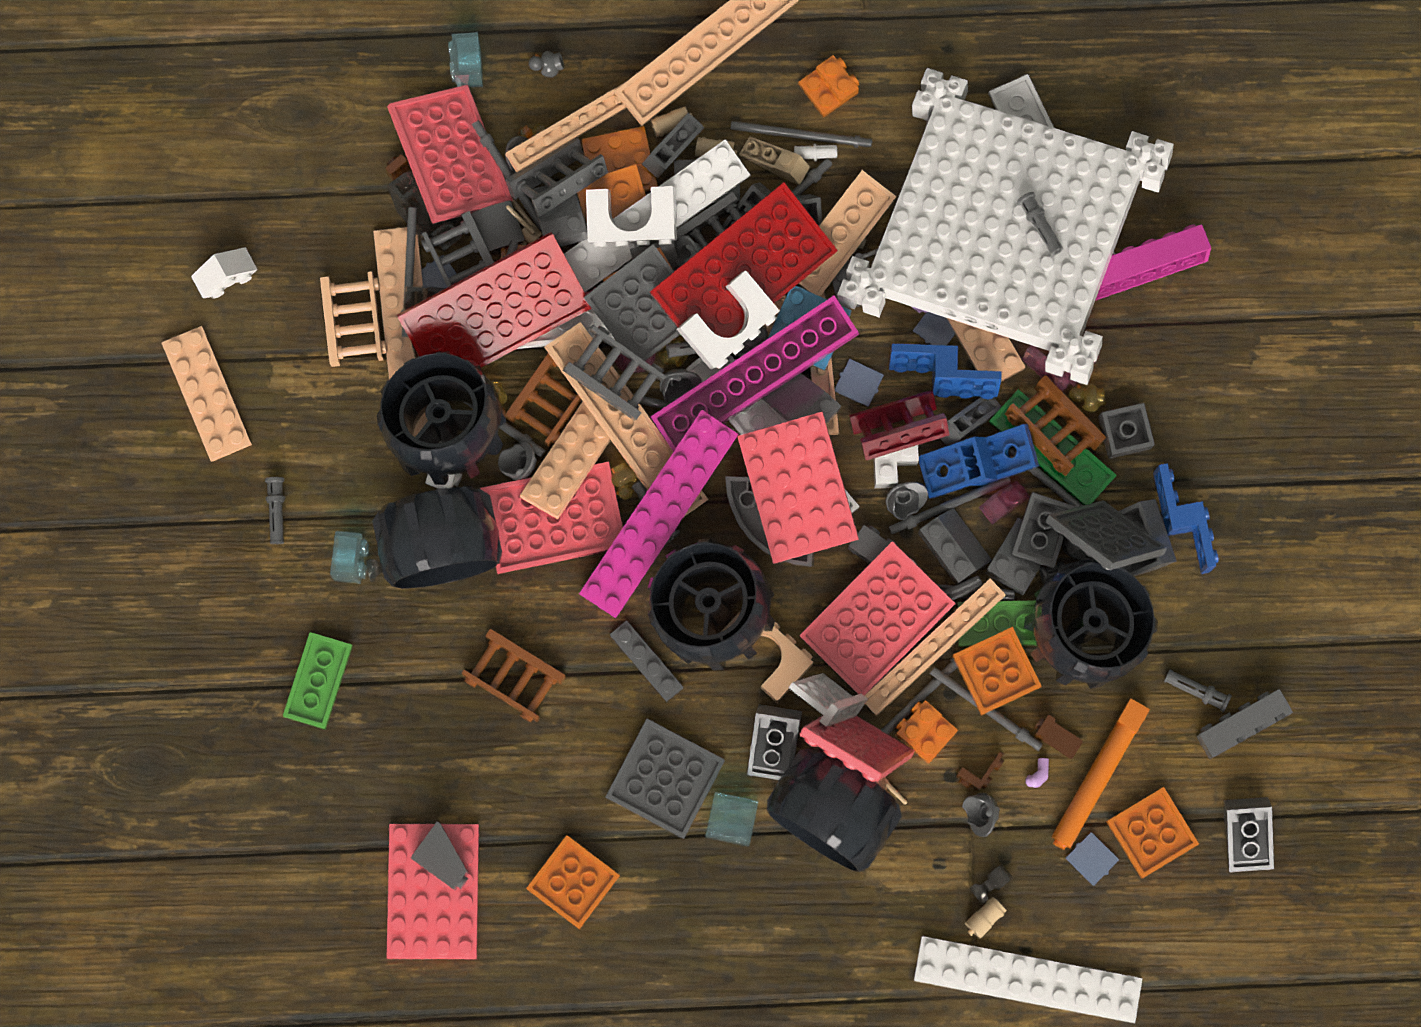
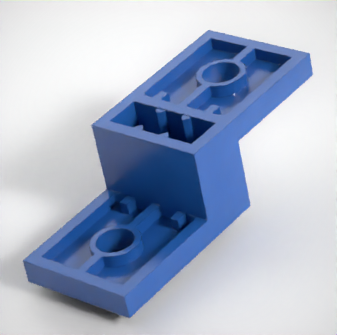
M892 344L889 370L896 372L908 370L918 373L932 371V391L938 397L959 396L961 398L981 397L983 399L998 397L1001 371L958 370V346Z
M1022 424L988 437H972L918 456L928 496L932 499L971 485L983 486L1039 466L1028 424ZM1011 446H1014L1017 450L1013 458L1008 454ZM943 465L948 468V474L945 477L940 474V469Z
M1168 463L1159 465L1153 472L1167 534L1171 536L1192 532L1201 574L1210 573L1216 567V563H1218V554L1216 549L1213 550L1211 541H1214L1212 529L1208 528L1207 520H1209L1208 508L1203 506V501L1177 506L1176 503H1179L1177 491H1173L1172 482H1174L1173 470L1168 468Z

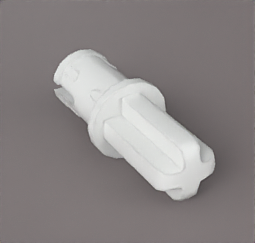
M814 144V146L794 147L795 153L801 155L803 159H814V161H817V159L837 157L836 145L816 146Z

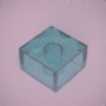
M478 32L452 34V41L448 42L450 59L454 61L450 62L452 82L456 81L457 87L468 85V87H483Z
M335 531L330 572L334 581L361 584V579L366 577L367 566L364 565V556L368 557L369 544L361 533Z
M715 792L706 838L749 847L759 801Z

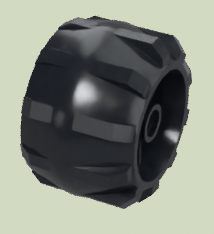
M442 351L423 355L415 359L412 358L403 363L404 365L384 383L380 391L382 398L380 410L376 417L387 447L398 459L405 472L410 476L420 473L429 474L434 485H446L450 475H456L465 471L470 478L480 474L477 464L487 454H499L503 444L499 438L498 430L506 422L505 411L499 401L497 391L492 382L483 373L481 366L473 360H465L451 355L450 352ZM447 401L469 403L473 405V410H452ZM425 413L428 422L414 437L415 426L420 417Z
M472 486L441 488L406 496L384 505L372 520L383 575L392 587L401 589L419 588L466 579L493 569L500 563L503 555L491 497L483 490L475 489Z
M699 539L696 544L686 546L677 552L674 549L666 555L667 560L659 568L656 576L650 578L647 588L650 591V612L648 617L661 641L684 662L688 664L692 661L705 663L712 670H724L726 661L742 654L748 660L756 655L757 652L752 646L760 638L763 631H772L775 620L770 615L771 598L775 595L772 586L767 581L759 565L738 546L715 543L711 539ZM713 578H729L737 582V584L721 592L713 588H705L700 592L695 590L698 585ZM689 595L695 599L697 609L704 616L703 635L687 630L684 625L682 613ZM743 599L742 609L736 621L726 630L716 634L717 626L725 624L731 617L730 605Z
M1092 559L1080 560L1078 563L1057 572L1035 592L1036 602L1034 609L1025 616L1024 628L1033 631L1038 647L1030 654L1035 662L1045 659L1057 671L1055 681L1067 685L1071 681L1076 680L1087 683L1090 689L1099 688L1110 681L1125 676L1147 657V649L1150 646L1153 634L1157 632L1158 620L1154 618L1153 605L1149 597L1151 593L1147 586H1143L1133 575L1127 572L1125 566L1108 570L1103 568L1101 563L1094 562ZM1077 595L1080 616L1069 624L1068 634L1070 637L1067 638L1062 626V609L1068 597ZM1095 601L1101 604L1109 613L1114 627L1108 624L1109 621L1106 613L1096 608ZM1097 637L1114 647L1109 654L1090 655L1077 649L1071 641L1085 644Z
M813 747L799 750L767 799L768 814L795 837L834 862L855 872L868 869L902 818L899 804L879 784L866 779L861 771L846 767L841 759L837 757L832 758L826 755L824 750L814 749Z

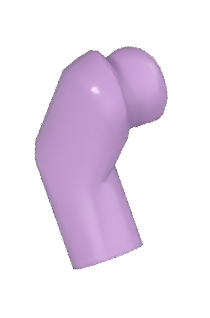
M1038 759V771L1026 777L1027 786L1037 788L1048 779L1049 759Z

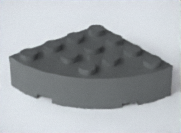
M726 477L727 496L739 526L752 542L771 555L749 477ZM814 552L785 560V562L812 567L814 566Z

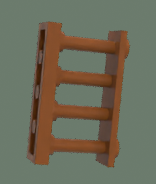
M549 353L505 414L506 419L513 424L516 419L523 420L547 436L545 444L548 447L552 443L555 444L561 435V430L582 401L578 394L550 377L551 374L549 372L553 366H558ZM541 384H547L572 401L565 412L538 395L537 389ZM528 402H535L560 419L553 430L526 412L524 408Z
M1045 375L1034 388L1037 393L1020 408L1014 403L1011 404L1005 415L1012 425L1028 424L1033 444L1049 459L1058 472L1066 476L1074 467L1071 461L1088 446L1095 451L1106 439V436ZM1043 399L1052 409L1033 424L1025 414ZM1057 415H1060L1067 422V425L1051 439H1048L1040 430ZM1072 431H1076L1082 440L1067 454L1063 455L1055 446Z
M490 629L486 634L489 646L471 674L463 670L462 675L466 677L464 681L474 688L476 685L482 687L522 712L520 716L531 723L532 720L538 722L540 718L535 714V711L552 684L555 685L557 682L561 685L566 678L565 675ZM502 648L508 652L506 654L508 657L490 685L478 678L495 651ZM520 659L526 663V669L507 697L497 689L514 662H518ZM539 671L545 675V681L529 706L525 708L517 703L516 700L533 673L536 674Z

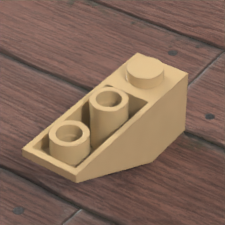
M750 136L739 154L741 157L778 177L798 185L801 184L810 168L801 155Z

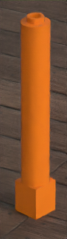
M1131 698L1128 700L1051 836L1055 846L1063 850L1066 847L1071 848L1150 709Z

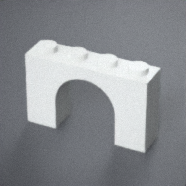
M651 187V217L643 228L632 232L620 230L615 225L611 214V191L609 189L586 190L588 243L594 244V247L597 248L607 247V243H615L616 247L628 246V242H637V246L650 245V241H658L659 245L672 244V240H677L675 187Z
M747 271L741 272L725 286L740 303L744 311V324L738 334L731 338H723L714 334L697 313L690 316L677 328L678 332L710 369L715 367L721 368L728 362L726 357L732 352L734 355L745 347L742 343L748 338L753 340L761 333L759 329L764 324L769 326L777 319L775 315L779 312V309Z

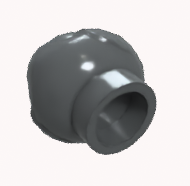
M545 51L541 58L538 54H535L529 60V67L532 70L539 71L543 67L541 73L545 77H554L558 74L559 70L565 68L560 52L554 54L551 51Z

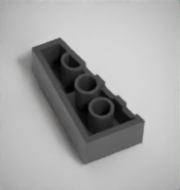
M1279 689L1272 694H1269L1267 691L1257 697L1258 701L1251 705L1247 702L1238 708L1239 712L1233 716L1231 713H1228L1219 718V724L1212 726L1210 723L1199 729L1201 734L1196 737L1209 760L1293 713L1281 690Z

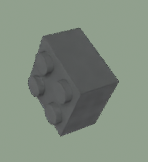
M1144 403L1102 412L1098 416L1101 432L1106 436L1104 444L1108 459L1150 450L1155 445Z

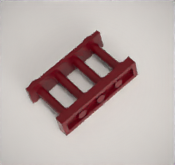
M932 390L849 415L853 434L862 433L864 436L860 438L866 461L950 435L945 414L942 413L935 416L933 412L937 409ZM925 414L926 419L914 422L912 417ZM904 420L906 425L893 428L891 423ZM883 426L885 431L872 434L871 429Z

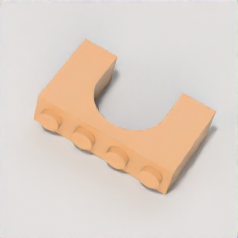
M740 612L732 619V621H731L722 631H724V630H726L727 628H729V627L736 621V619L738 618ZM775 622L773 630L763 631L761 636L772 639L778 645L781 651V663L774 673L762 684L761 689L778 703L790 690L789 687L792 682L798 681L813 665L811 660L813 657L804 648L802 650L795 646L796 641L789 634L784 636L779 631L780 626Z

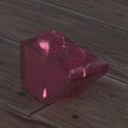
M1016 480L992 495L979 508L993 525L1030 497L1026 493L1025 488Z

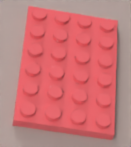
M468 85L388 105L387 108L432 224L461 217L462 214L468 211L472 213L509 200L513 201L502 171L487 148L482 146L479 141L480 137L472 126L474 122L479 120L484 127Z
M823 412L737 436L773 564L859 540Z
M609 462L595 464L559 519L521 498V493L531 478L480 488L491 497L495 520L499 529L503 555L500 563L496 566L498 574L607 552L623 528Z
M892 541L799 636L858 694L865 696L956 603Z
M821 716L806 725L800 733L805 738V742L812 746L821 747L826 755L841 759L846 767L861 771L863 776L870 781L878 782L911 759L915 752L912 748L858 716L827 727L820 722V719L823 717Z
M389 824L387 959H477L479 824H441L468 871L466 875L469 878L462 889L457 888L456 890H453L411 859L413 853L435 824Z

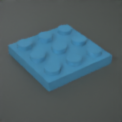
M798 286L793 287L788 292L767 339L827 299ZM842 306L848 317H850L852 310ZM833 352L813 366L825 371Z

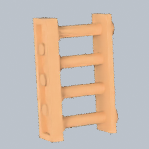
M371 271L368 272V281L338 285L331 283L329 277L320 278L331 366H340V359H343L344 356L376 352L379 361H382L383 354H386L385 340L381 341L376 300V291L379 290L378 277L374 278ZM370 289L371 302L340 306L333 304L332 296H336V293ZM372 310L373 323L343 327L335 323V317H339L338 314ZM373 331L375 333L376 344L345 348L338 346L337 338H341V335Z

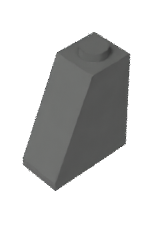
M436 822L413 853L411 859L453 890L457 888L462 889L469 879L466 877L468 871L443 826Z

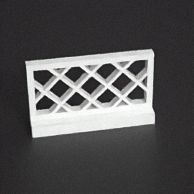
M823 673L792 682L789 687L823 714L820 722L826 727L856 717L868 700L862 694L850 695Z

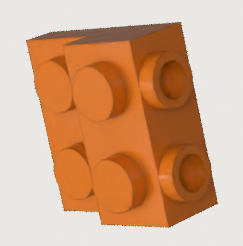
M834 55L818 65L816 70L798 82L823 118L857 95L859 90L857 78L853 74L849 76L845 71L847 67L840 57L836 59Z
M925 700L923 704L918 702L911 709L913 715L908 720L903 718L896 726L899 730L896 736L907 746L915 750V753L929 764L958 730Z

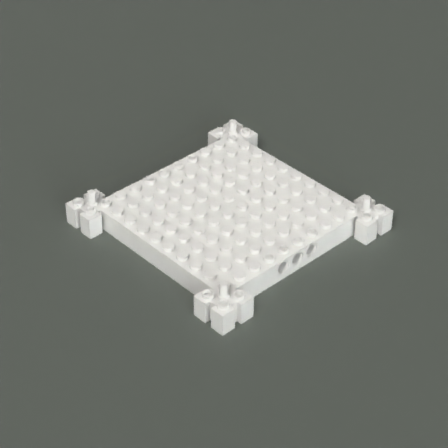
M927 68L921 81V91L918 90L912 104V111L914 117L929 122L871 268L869 267V261L852 256L846 271L847 280L843 279L837 294L838 302L840 305L854 310L857 304L862 305L864 313L880 318L885 305V298L1021 341L1049 351L1045 365L1046 372L1062 377L1064 371L1071 373V380L1087 385L1093 371V363L1097 360L1102 347V336L1085 331L1084 336H1082L1139 181H1142V188L1159 192L1165 170H1167L1173 154L1174 144L1159 139L1156 140L1155 144L1148 143L1149 136L1132 131L1126 150L965 101L968 92L967 80L951 76L950 80L947 81L943 79L942 72ZM1034 192L1037 203L1040 207L1044 208V216L1064 248L1059 254L1051 256L1033 223L1026 219L1027 214L1024 209L1017 204V200L1024 194Z

